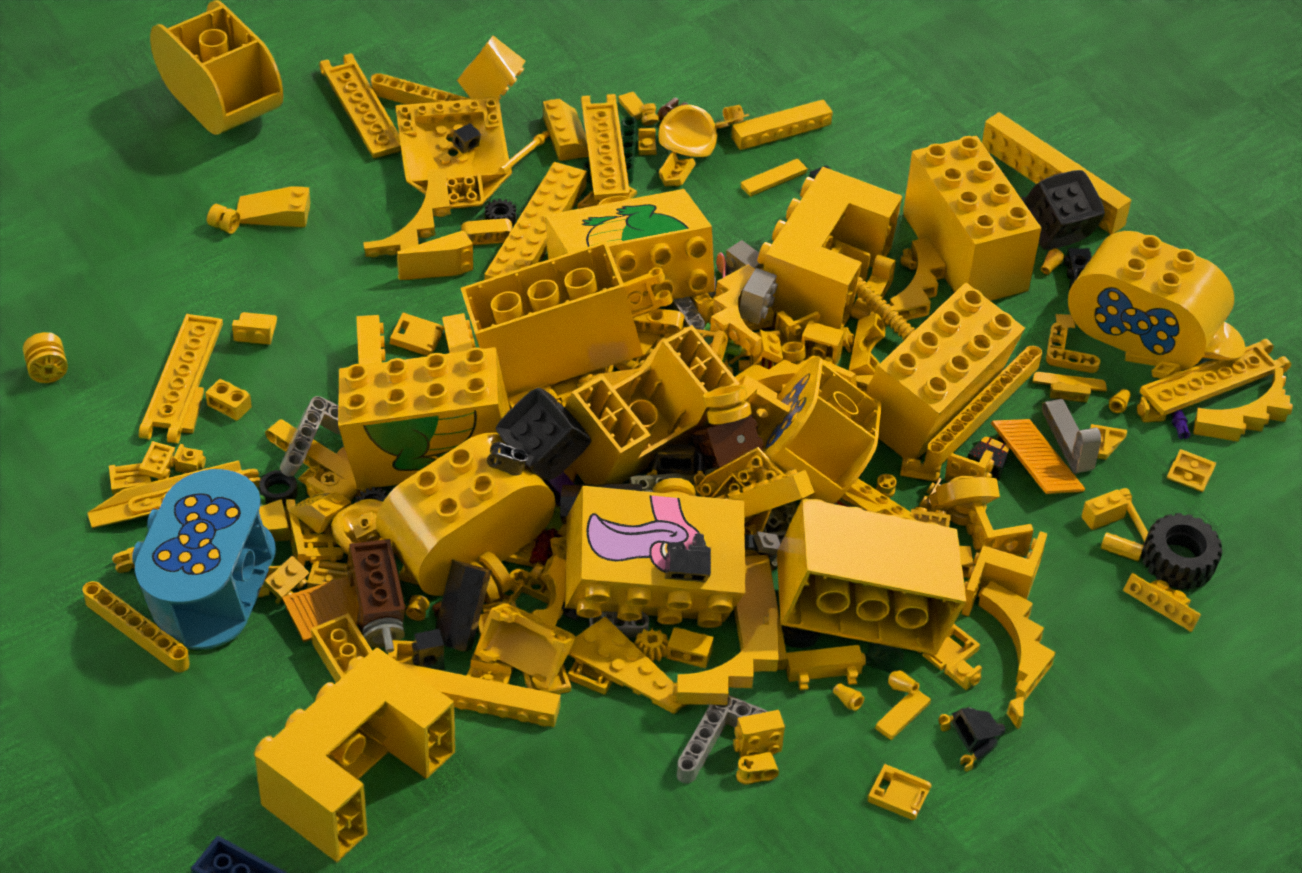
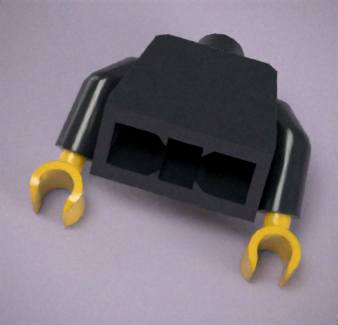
M671 444L655 454L650 469L652 472H649L647 475H657V473H697L694 476V484L697 487V483L705 478L706 459L700 451H697L696 445Z
M972 707L961 708L952 713V716L942 714L938 719L942 731L949 730L952 722L968 753H973L971 756L963 755L960 765L964 762L969 763L965 766V771H970L973 768L975 760L980 761L997 747L1000 737L1005 733V726L1002 723H996L990 712L976 710Z

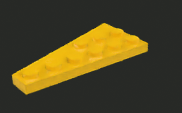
M603 617L576 636L568 655L575 658V661L582 665L584 663L594 668V672L600 675L604 674V677L622 687L625 685L633 689V692L639 696L642 694L650 698L652 703L673 714L687 705L677 704V695H673V682L606 617Z

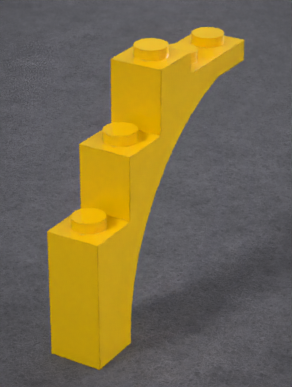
M445 168L427 171L428 186L424 202L416 216L403 229L383 240L363 242L366 257H378L385 254L395 255L398 251L419 245V237L429 238L436 236L433 217H444L451 214Z
M748 264L717 281V297L714 298L713 314L715 315L711 316L710 331H724L727 337L753 355H757L760 353L762 338L748 329L738 309L742 291L755 268Z
M1275 368L1272 377V387L1261 398L1248 405L1224 410L1198 408L1194 420L1193 434L1239 442L1241 434L1244 435L1246 429L1262 432L1264 424L1268 425L1269 419L1285 422L1287 415L1292 413L1293 404H1290V396L1285 395L1286 390L1283 389L1286 382V376H1283V368Z

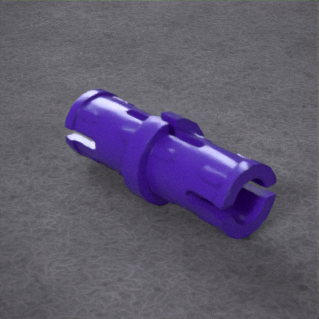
M1182 409L1172 412V424L1176 427L1179 439H1183L1182 434L1184 439H1188L1190 437L1187 426L1188 420L1184 416Z

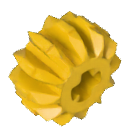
M651 628L650 631L644 629L642 633H638L634 645L652 662L654 659L660 662L662 657L667 655L669 641L667 640V634H662L661 629L654 631Z

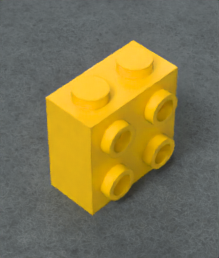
M779 710L738 718L737 727L734 728L736 739L733 740L735 752H739L740 758L769 752L772 755L782 752L785 725Z

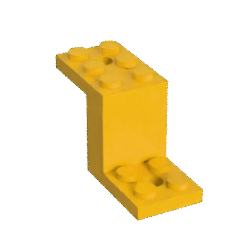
M745 375L738 381L739 385L746 386L748 396L743 401L750 403L752 418H755L758 424V429H756L758 437L762 438L789 414L791 407L776 399L778 393Z
M1040 531L1038 538H1033L1030 548L1033 551L1028 552L1027 558L983 546L981 552L976 553L973 562L976 565L970 568L968 582L965 581L964 584L966 603L962 608L961 614L969 617L979 589L983 586L986 587L990 581L1027 600L1042 559L1047 533Z

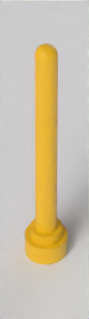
M1128 488L1120 489V493L1128 501L1127 511L1145 542L1148 531L1132 504V494Z

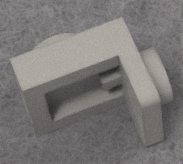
M757 531L753 537L759 552L768 554L769 561L773 562L777 558V551L780 546L777 535Z

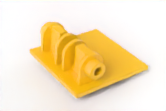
M740 105L725 107L722 111L724 120L715 123L716 129L744 121L743 117L749 116V114L744 115Z

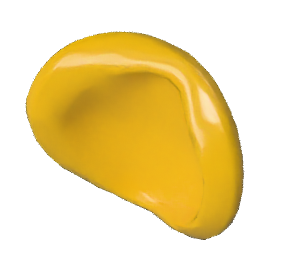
M682 105L674 108L664 117L659 127L658 139L663 147L675 153L692 157H707L711 155L716 146L717 131L712 117L705 110L693 105Z
M1223 322L1202 358L1236 360L1245 354L1244 340L1234 327Z
M375 499L361 500L347 506L334 516L331 524L332 533L344 553L348 555L350 544L361 543L356 539L351 522L360 518L365 513L373 512L377 516L379 508L383 503L382 501Z

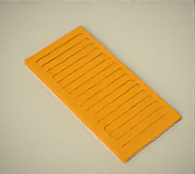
M1030 419L996 420L991 422L994 429L1046 494L1084 492V486Z
M348 576L282 597V601L303 642L312 640L311 628L349 613L357 625L359 605L355 586L350 587Z

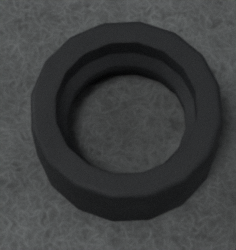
M281 470L268 472L260 480V495L265 496L266 504L282 500L284 507L286 506V499L295 500L297 497L298 489L295 477L286 476ZM275 484H285L290 487L289 490L281 494L267 491L269 487Z

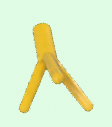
M742 347L740 355L730 360L729 364H733L742 356L752 355V353Z

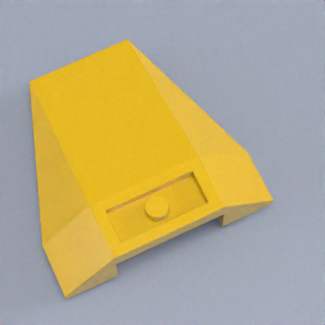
M757 447L706 475L695 489L702 497L715 498L723 494L728 497L727 493L737 489L743 492L742 488L753 484L754 487H757L756 483L767 479L768 482H771L770 478L779 474L785 477V474ZM772 509L744 518V534L755 535L757 531L763 532Z

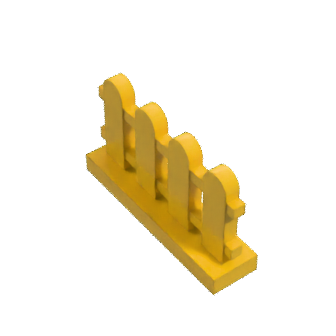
M286 499L285 515L289 526V539L293 557L302 566L305 565V561H310V563H315L316 560L336 562V560L342 559L344 552L342 548L334 547L339 544L336 542L333 533H330L332 532L331 527L323 531L322 533L324 534H310L317 532L302 520L299 521V518L289 511L291 507L295 506V500ZM316 546H327L324 548H313Z

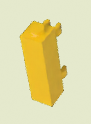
M859 645L786 653L788 681H798L800 690L808 689L807 683H809V679L847 675L849 685L857 684L856 678L858 674L862 673V667L866 664L865 654L861 653Z

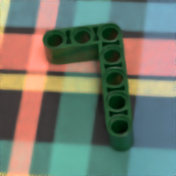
M627 116L621 121V137L628 184H630L634 178L637 120L634 117ZM587 160L583 163V170L587 171L586 182L592 183L590 163Z

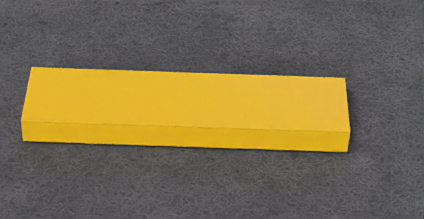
M795 159L742 181L740 187L751 197L806 174L807 168L798 159Z

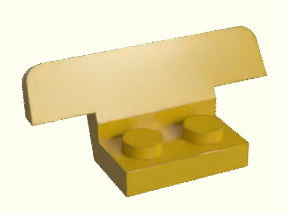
M1035 372L1032 382L1050 385V398L1086 403L1088 402L1091 390L1104 392L1107 390L1106 382L1102 379Z

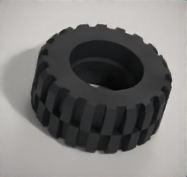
M1175 513L1174 516L1169 514L1165 515L1164 518L1157 519L1150 527L1143 544V563L1146 568H1149L1148 572L1152 576H1156V580L1165 581L1169 584V587L1174 586L1180 590L1187 588V590L1195 589V587H1201L1209 582L1214 575L1222 557V543L1218 539L1217 532L1212 530L1211 525L1205 524L1203 519L1199 517L1196 519L1190 514L1185 516L1182 513ZM1168 545L1183 546L1193 552L1196 557L1185 558L1179 556Z

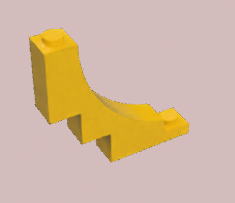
M929 237L912 241L913 260L917 263L916 274L911 283L901 293L890 299V308H894V312H898L899 316L903 317V320L929 315L931 302L928 298L937 296L938 282L936 280L943 279L945 275L946 265Z
M811 356L800 365L782 360L770 369L753 364L735 376V378L739 381L742 377L748 375L774 392L781 391L782 384H787L802 366L816 356ZM823 360L824 364L857 387L855 373Z
M990 581L986 587L983 586L979 591L978 597L980 599L978 606L993 615L1004 626L1013 640L1018 655L1016 699L1023 697L1024 703L1053 665L1056 652L1039 643L1042 639L1044 627L1028 619L1033 603Z
M769 608L768 616H764V625L757 626L750 642L733 659L708 671L678 674L677 683H673V695H677V704L727 705L728 688H752L753 671L777 672V608Z

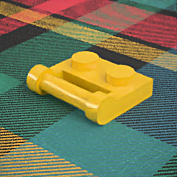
M141 463L117 467L115 465L109 466L112 494H117L126 488L150 483L151 476L139 473Z
M316 560L312 565L307 587L312 588L348 576L347 564Z

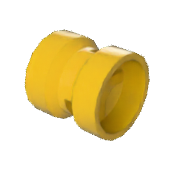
M649 103L639 107L643 125L648 126L659 122L658 115L655 113V104Z

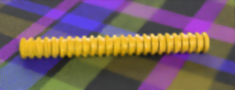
M859 277L856 290L858 298H862V301L866 302V305L870 306L871 310L874 309V313H878L882 320L886 321V324L890 325L891 329H894L895 333L898 332L899 337L902 336L904 341L915 331V328H911V324H907V320H903V317L899 316L898 312H894L895 309L890 308L891 305L886 304L887 302L878 293H874L875 290L870 289L871 286L866 285L867 283Z

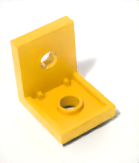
M981 501L973 502L972 509L969 511L970 519L969 523H967V532L973 538L975 550H978L980 553L982 547L986 546L1019 557L1028 554L1034 531L1031 524L993 530Z

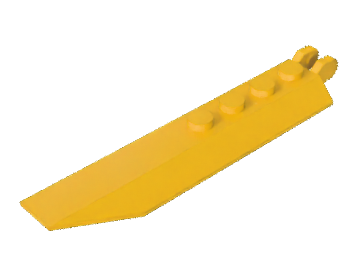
M238 460L123 489L87 514L92 528L150 515L153 509L159 510L166 493L181 479L199 471L210 469L234 471L247 477L256 487L260 486L261 478L258 477V470L254 468L242 471Z

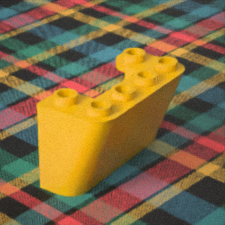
M492 36L473 62L462 72L457 82L470 99L499 97L500 100V95L504 96L508 91L509 87L507 86L512 87L517 80L515 76L518 77L524 70L522 66L525 60L496 37Z

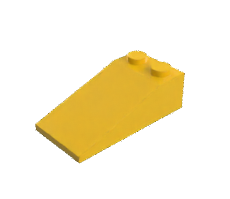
M286 187L240 196L237 211L241 214L240 223L306 227L311 204L310 190L308 187Z
M463 230L398 251L399 280L456 276L472 271L473 243Z

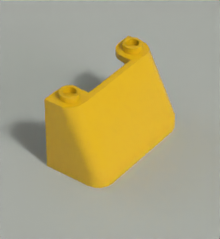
M504 603L490 610L474 654L480 656V659L487 663L500 660L533 676L532 681L536 687L548 689L553 684L576 637L572 633L518 607Z

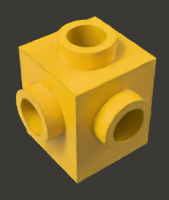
M373 512L365 513L360 518L351 522L356 539L360 542L378 541L381 538L376 529L377 516Z

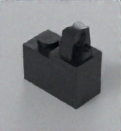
M695 533L692 545L689 544L688 549L675 546L670 548L665 555V579L707 582L711 576V548L704 546V534Z

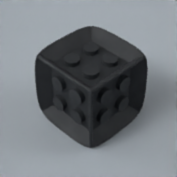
M1083 170L1068 171L1043 179L1031 189L1024 200V204L1041 226L1038 243L1044 250L1056 249L1082 241L1095 231L1105 214L1102 201L1090 178Z
M536 388L526 394L504 415L496 426L499 436L506 445L524 450L529 455L526 466L533 473L548 481L566 470L591 443L590 436L572 414L542 388Z

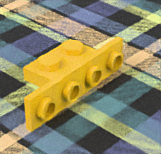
M1132 573L1123 589L1124 592L1190 632L1194 630L1201 616L1200 613L1188 607L1191 600L1186 597V594L1179 590H1173L1165 581L1155 580L1149 583Z

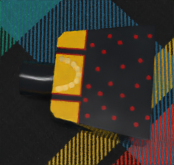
M997 436L995 440L984 437L968 453V459L980 462L986 450L993 452L992 460L994 461V466L990 474H992V478L1000 480L1010 448L1001 436Z

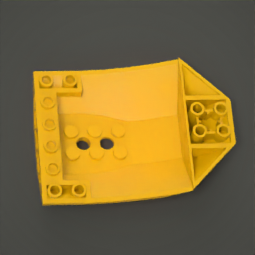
M499 97L396 105L406 182L426 195L427 171L445 168L450 209L482 206L512 174L511 168L504 174L498 172V169L509 161ZM471 123L481 133L480 143L478 147L462 154L452 142L446 139L453 137L455 130ZM450 150H456L458 154L456 156H450L448 152Z

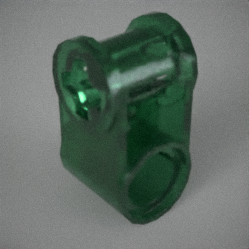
M870 642L869 651L865 654V665L889 672L890 674L893 671H902L904 653L897 647Z

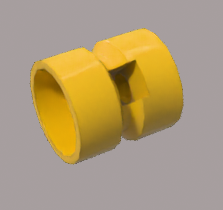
M214 204L207 215L208 225L220 228L231 234L237 230L241 220V214L238 211L227 209L219 204Z
M788 342L781 346L783 360L796 365H800L806 360L805 345L803 343Z

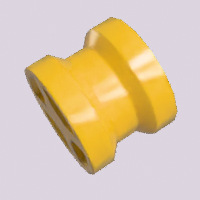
M890 474L880 475L877 479L876 490L888 498L893 497L896 487L895 477Z
M414 595L409 600L410 605L406 608V615L413 620L421 621L426 616V610L429 608L430 602L423 596Z

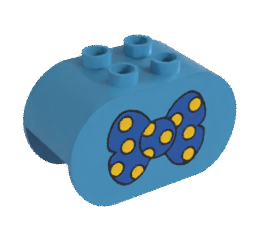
M224 469L204 470L193 473L178 481L166 493L159 510L153 509L150 512L147 523L149 532L144 542H137L133 550L132 560L135 565V574L155 625L187 649L202 650L218 647L234 639L244 629L275 556L276 545L270 531L263 526L259 514L261 499L258 489L251 480L234 471Z

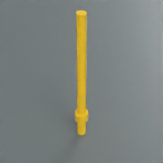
M544 131L542 134L536 135L531 143L502 165L498 172L504 174L535 147L541 146L545 139L549 137V132Z

